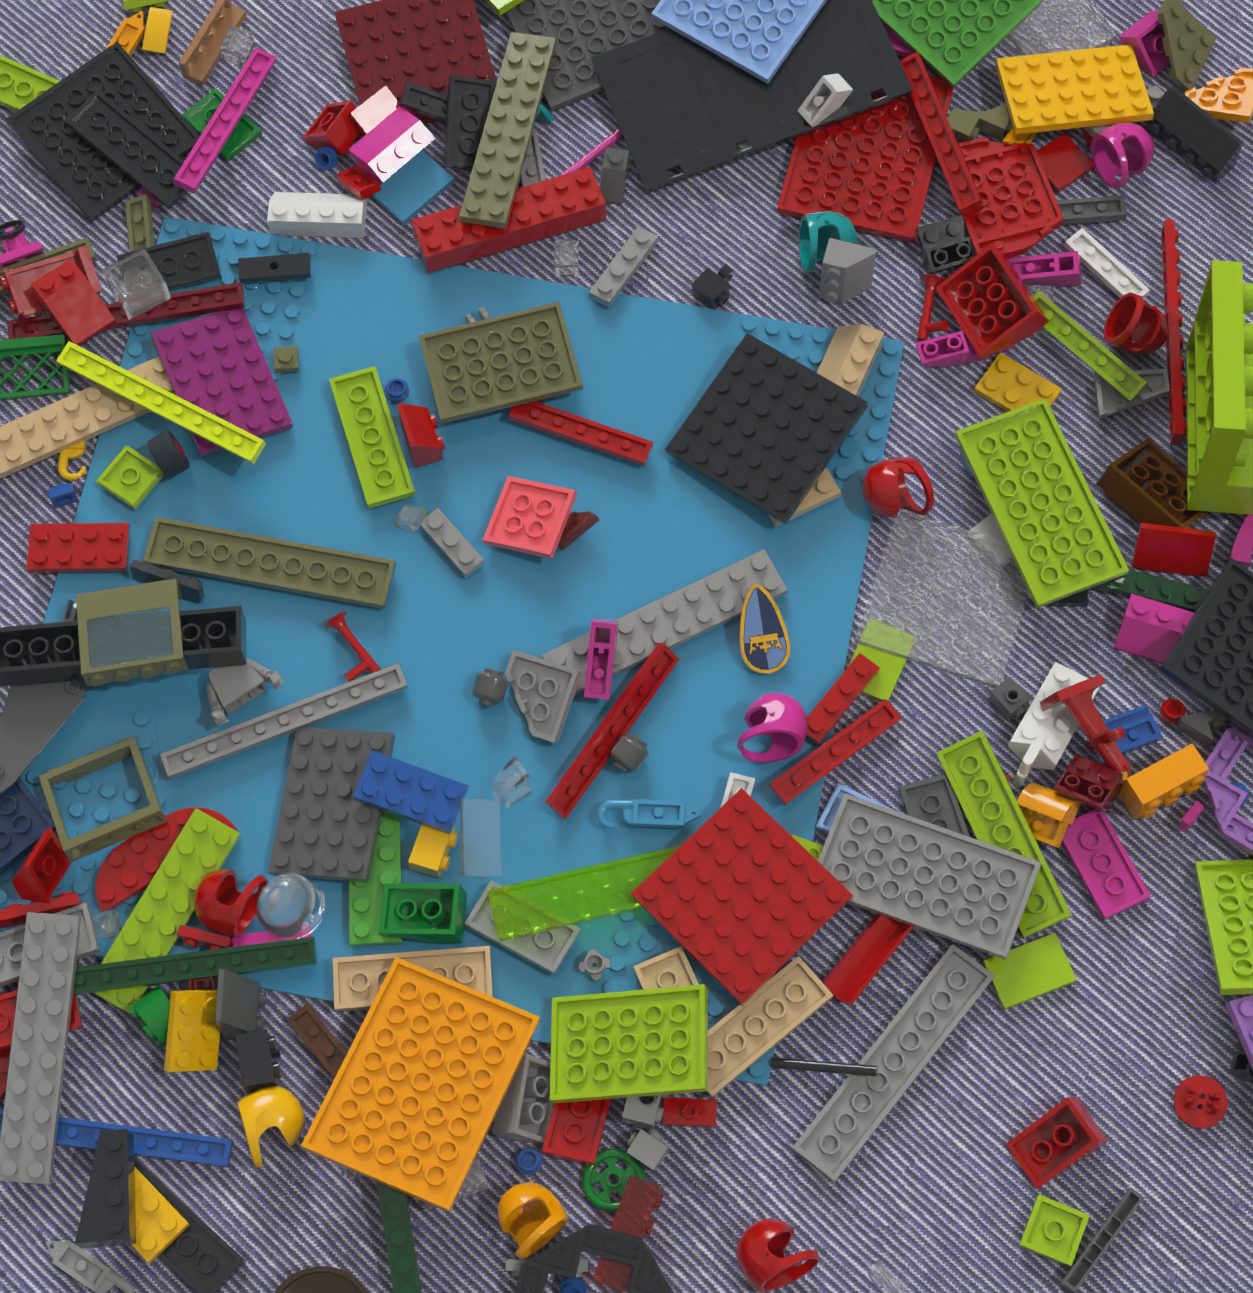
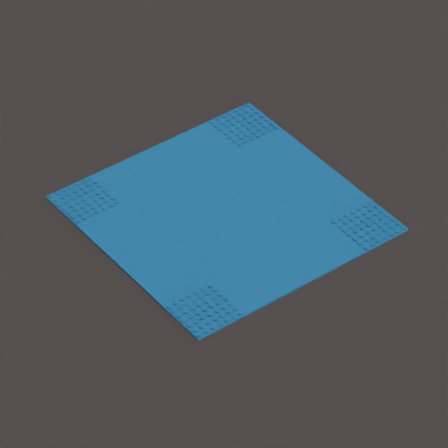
M166 217L163 220L156 245L209 231L222 278L155 296L240 282L238 258L310 253L311 278L242 283L245 308L243 309L292 420L293 428L260 438L266 442V445L254 464L225 449L200 456L190 431L153 412H149L100 434L73 523H129L130 537L127 572L58 573L43 623L61 622L68 599L75 602L76 594L144 584L133 580L130 565L133 560L143 562L155 517L395 560L396 567L385 609L176 571L178 575L187 578L192 576L200 580L204 591V598L201 603L182 597L179 600L180 611L241 606L246 618L247 658L254 660L273 672L277 670L284 683L275 690L271 682L265 681L268 690L229 716L224 710V714L229 722L220 726L216 725L211 714L206 685L211 681L208 673L214 667L182 670L176 674H157L151 678H133L126 682H108L101 686H88L83 702L23 772L20 778L53 821L39 775L46 773L50 769L66 765L74 759L90 755L98 749L112 746L122 739L131 738L130 724L135 723L134 715L139 711L147 712L150 720L155 719L160 776L154 785L165 816L174 811L190 807L207 808L222 814L233 823L241 836L221 869L234 870L237 876V888L240 892H243L246 886L258 875L265 876L269 882L264 902L253 922L243 934L310 926L312 937L315 938L317 964L239 975L259 982L262 989L334 1003L333 958L490 946L493 998L539 1016L540 1023L531 1041L551 1045L552 998L642 990L633 966L681 946L631 897V893L721 808L730 772L755 778L751 797L790 835L793 834L813 842L825 776L785 806H783L768 786L832 738L834 727L819 746L806 737L802 749L796 755L771 763L753 762L744 758L737 748V741L744 732L751 729L747 726L744 718L748 707L758 697L771 693L791 696L801 703L806 717H808L844 673L873 511L863 498L862 481L869 467L883 460L904 343L900 340L883 338L881 350L859 395L861 399L868 402L869 406L826 466L840 489L841 496L789 520L786 525L783 523L775 527L767 513L666 453L665 448L747 333L817 373L836 332L835 329L621 293L612 305L607 307L589 298L591 288L456 265L427 273L424 262L420 259ZM560 302L583 384V390L536 402L652 441L653 448L645 467L511 421L508 415L512 407L441 424L419 335L468 324L465 315L468 313L474 317L475 321H480L482 319L479 316L478 309L484 307L489 317L493 318ZM214 313L132 326L120 367L129 370L159 357L151 338V332ZM298 346L299 372L275 373L274 347ZM376 366L414 487L415 496L368 509L329 379ZM395 378L404 380L409 386V395L401 402L389 400L385 393L387 383ZM403 403L427 407L430 416L435 415L438 429H435L437 436H442L446 448L442 450L443 460L415 468L401 427L397 404ZM166 430H169L178 440L190 463V468L173 478H167L164 475L136 510L96 483V480L126 445L156 464L149 451L147 442ZM508 476L576 491V500L553 559L490 546L483 542V537ZM437 508L440 509L484 559L485 564L466 578L419 526V522ZM765 549L788 590L786 595L774 600L783 618L790 641V656L786 664L778 671L765 674L751 670L744 663L740 652L739 638L741 616L671 649L680 660L626 734L630 736L632 733L648 745L646 747L649 752L647 758L637 771L627 769L626 772H623L613 764L615 759L611 755L567 819L560 818L544 802L645 662L612 677L609 700L584 697V691L574 695L558 744L532 736L528 728V721L521 712L511 683L508 682L505 697L501 703H494L493 707L479 704V698L474 697L472 694L476 675L479 672H484V669L487 668L504 673L503 677L506 678L505 672L513 650L542 659V654L589 633L591 621L594 618L616 620ZM162 608L112 617L170 612V609ZM346 611V624L363 648L368 651L381 670L399 663L408 689L306 728L391 732L395 735L392 758L469 785L455 821L456 833L459 834L458 840L454 848L450 847L448 853L450 863L447 871H442L440 878L410 870L408 861L421 824L401 817L402 884H460L467 892L466 921L492 880L581 928V933L556 975L545 971L465 927V925L463 944L432 943L403 939V944L350 947L349 881L275 876L268 872L296 732L170 780L160 754L348 683L344 674H347L362 662L337 630L325 628L330 619ZM367 670L356 679L369 675L370 672ZM761 734L748 739L743 745L751 752L765 753L771 748L773 740L771 737ZM152 754L144 755L153 780V756ZM133 756L67 783V781L59 784H52L70 839L150 806ZM612 799L685 801L686 805L701 813V817L684 825V829L633 827L625 821L623 810H608L605 813V820L614 825L613 829H608L599 823L597 812L602 803ZM56 830L54 833H55V835H56L58 841L60 842L59 837H58V833H57V830ZM126 840L73 862L70 861V867L50 899L57 898L61 893L73 892L80 896L83 903H87L90 906L100 953L91 956L101 958L106 956L145 892L144 890L105 915L97 901L96 880L99 869L109 853ZM31 851L0 874V910L7 909V906L20 903L26 905L33 903L30 900H21L12 884V880ZM258 887L253 891L252 894L256 893ZM195 912L186 925L187 927L219 934L209 930L199 922ZM19 924V925H15V926H10V927H6V928H1V929H0V932L6 931V930H8V929H11V928H14V927H17V926H20V925H23V924ZM178 939L169 955L205 951L208 948L198 946L197 949L184 946L183 942ZM683 948L698 984H705L707 986L709 1030L740 1005V1003ZM590 950H596L604 958L610 960V967L604 970L602 978L598 981H594L591 975L586 972L583 973L579 969V964L584 962ZM790 959L781 969H779L773 976H775L779 971H781L784 967H786V966L791 962V959ZM593 963L592 966L597 967V964ZM775 1046L738 1076L735 1081L761 1086L767 1085Z

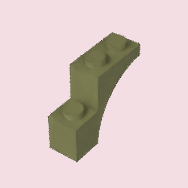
M1006 102L986 111H965L954 107L948 117L958 143L977 139L980 132L1003 141L1006 134L1013 127Z

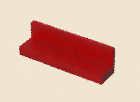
M876 914L822 981L833 994V998L837 1002L852 1005L914 926Z

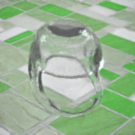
M291 872L279 874L272 878L262 888L256 904V914L262 927L270 935L283 940L299 939L310 934L320 924L326 911V898L322 889L317 884L309 881L305 876ZM316 892L320 899V906L317 914L312 916Z

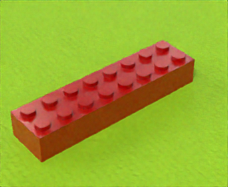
M591 167L517 188L506 229L460 222L459 215L462 205L412 219L411 222L413 237L427 273L604 221L606 220V202Z

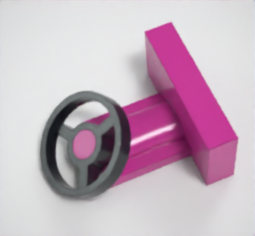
M12 220L0 225V240L6 252L0 255V269L44 253L39 241L31 244L27 243L23 233L26 229L23 220Z

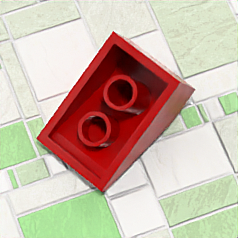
M69 259L31 284L39 303L68 339L78 346L116 322L92 285L72 259Z
M1067 1097L1006 1143V1146L1036 1189H1039L1107 1143L1108 1140L1078 1097Z

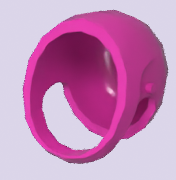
M1130 122L1116 123L1096 134L1091 142V155L1096 171L1103 182L1111 188L1124 187L1128 180V173L1138 175L1148 168L1155 152L1154 143L1150 135L1141 126ZM1121 173V179L1118 182L1114 178Z
M781 693L764 694L748 707L744 720L751 729L744 732L737 741V748L744 758L753 762L771 763L792 757L802 749L807 733V717L803 706L795 698ZM761 734L769 736L773 740L771 748L765 753L751 752L743 745L748 739Z

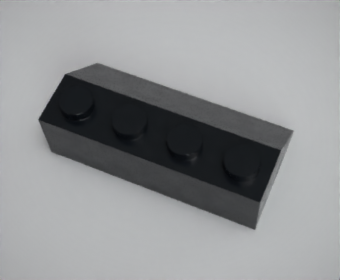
M1171 85L1154 107L1153 120H1148L1146 127L1152 135L1158 136L1164 141L1169 149L1175 150L1181 155L1186 163L1193 165L1206 179H1210L1213 183L1217 184L1235 167L1243 142L1174 85Z

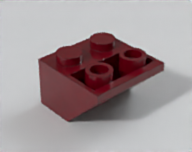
M1075 754L1055 785L1054 791L1099 811H1108L1119 795L1123 774Z

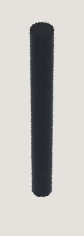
M774 1057L771 1059V1068L876 1077L878 1073V1066Z

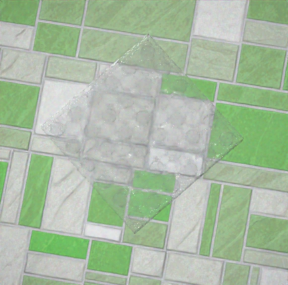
M899 508L854 643L996 688L1002 682L1029 592L1004 541Z

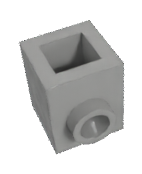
M651 1128L648 1132L642 1129L639 1133L635 1131L627 1142L629 1146L627 1153L654 1171H657L671 1148L661 1142L663 1136Z

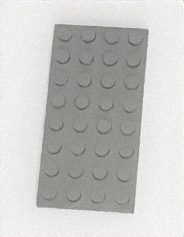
M847 793L844 794L818 859V862L853 894V898L848 903L899 922L913 925L921 930L1004 960L1007 959L1042 863Z

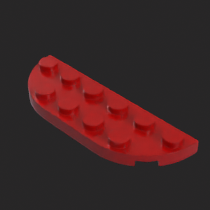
M190 807L166 815V823L155 826L124 841L105 858L97 875L96 896L104 915L147 889L195 808L237 831L236 827L229 819L214 810Z

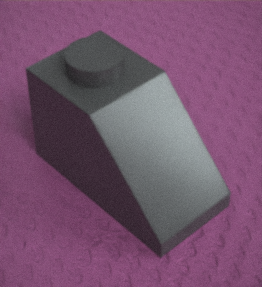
M606 147L600 190L605 202L608 204L622 205L630 167L629 150Z

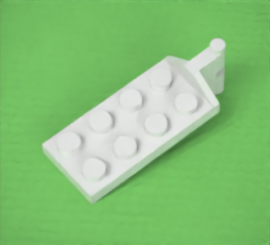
M1057 662L1051 668L1008 745L1022 761L1013 781L1014 786L1018 788L1023 786L1032 768L1055 769L1079 726L1064 704L1043 711L1039 703L1059 690L1088 679ZM1100 687L1094 690L1092 694V701Z

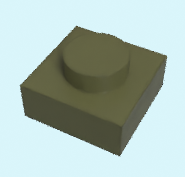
M298 346L274 347L275 373L299 372Z

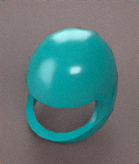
M818 211L802 217L799 229V256L804 272L813 273L816 262L823 261L829 238L857 244L856 230L846 216L832 211Z

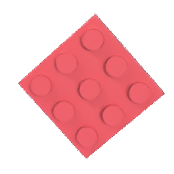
M508 476L483 537V542L490 546L553 559L576 500V491Z

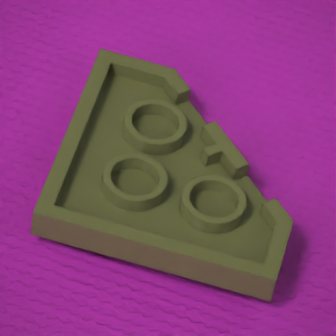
M1164 0L1157 16L1159 24H1163L1165 37L1162 38L1165 55L1170 58L1172 70H1169L1170 80L1185 93V91L1194 88L1216 37L1178 0Z

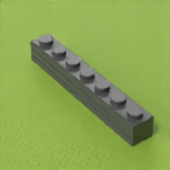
M1131 1187L1128 1189L1060 1283L1061 1286L1070 1293H1076L1144 1199L1141 1194Z

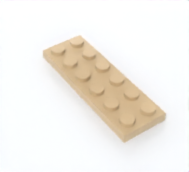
M490 946L333 958L334 1009L336 1012L370 1009L395 957L493 997Z
M799 956L767 981L743 1006L741 1004L738 1005L708 1030V1091L706 1092L711 1098L716 1096L833 998V994Z

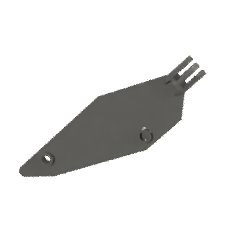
M68 599L61 622L78 620L76 601L73 602V600ZM84 679L10 686L0 718V794L18 780L83 702L88 687Z

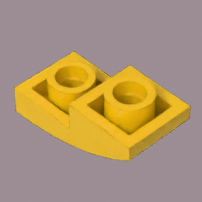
M150 7L143 40V51L166 55L173 16L172 10Z

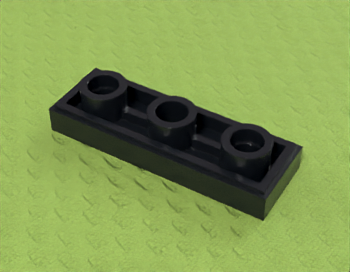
M310 253L238 258L239 281L241 283L311 278Z
M133 560L130 565L133 580L141 583H150L176 578L182 597L199 603L204 598L202 583L195 577L189 576L187 578L178 575L172 569L167 568L164 570L158 568L149 561Z

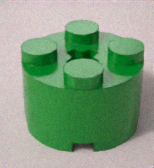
M158 985L134 1003L129 1010L141 1022L142 1028L148 1036L162 1049L167 1043L170 999Z

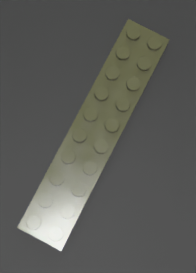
M511 32L460 211V222L507 228L556 48V38Z
M155 517L143 561H149L158 568H169L180 572L385 609L396 567L395 560Z

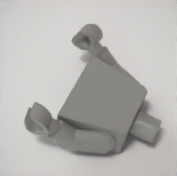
M247 658L246 665L214 667L208 673L211 681L207 683L206 691L211 714L216 725L220 726L229 722L224 714V710L229 716L268 690L265 681L271 682L274 689L277 690L284 683L277 670L273 672L250 658Z

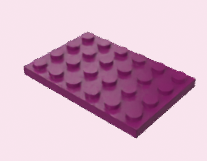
M243 308L217 312L151 332L152 341L176 396L258 438L293 428L292 420ZM191 432L200 456L223 450V448Z

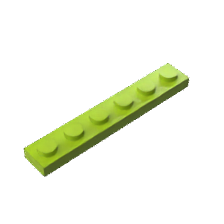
M1038 291L1033 297L1049 320L1043 327L1127 399L1133 402L1148 383Z

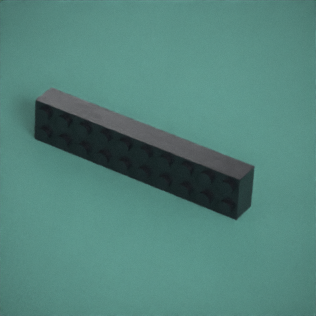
M241 606L180 611L183 653L188 664V670L247 664L246 618ZM170 612L89 620L87 623L90 667L92 668L169 656L174 652ZM78 620L0 627V687L83 679L81 675Z

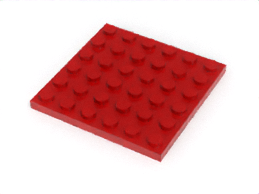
M741 788L631 893V897L743 1006L853 898V894Z

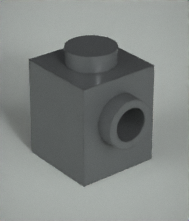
M1009 677L991 691L989 701L1009 722L1014 717L1016 719L1021 718L1028 711L1027 707L1030 697Z

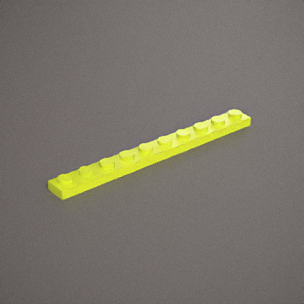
M68 341L56 360L59 365L252 464L256 462L266 445V442L257 436Z

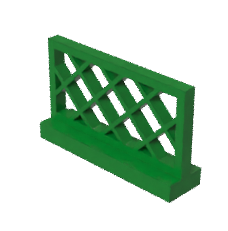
M64 334L0 340V364L8 358H12L17 362L8 373L0 367V371L5 374L0 381V388L9 378L18 385L12 393H5L0 389V401L71 394L69 369L61 365L55 368L47 362L53 354H60L65 348L68 340ZM29 356H36L41 360L33 370H30L23 364ZM44 364L53 370L45 381L36 374ZM20 366L29 372L21 383L12 377ZM58 374L64 380V388L54 389L49 383ZM34 376L42 384L37 390L29 391L24 386Z

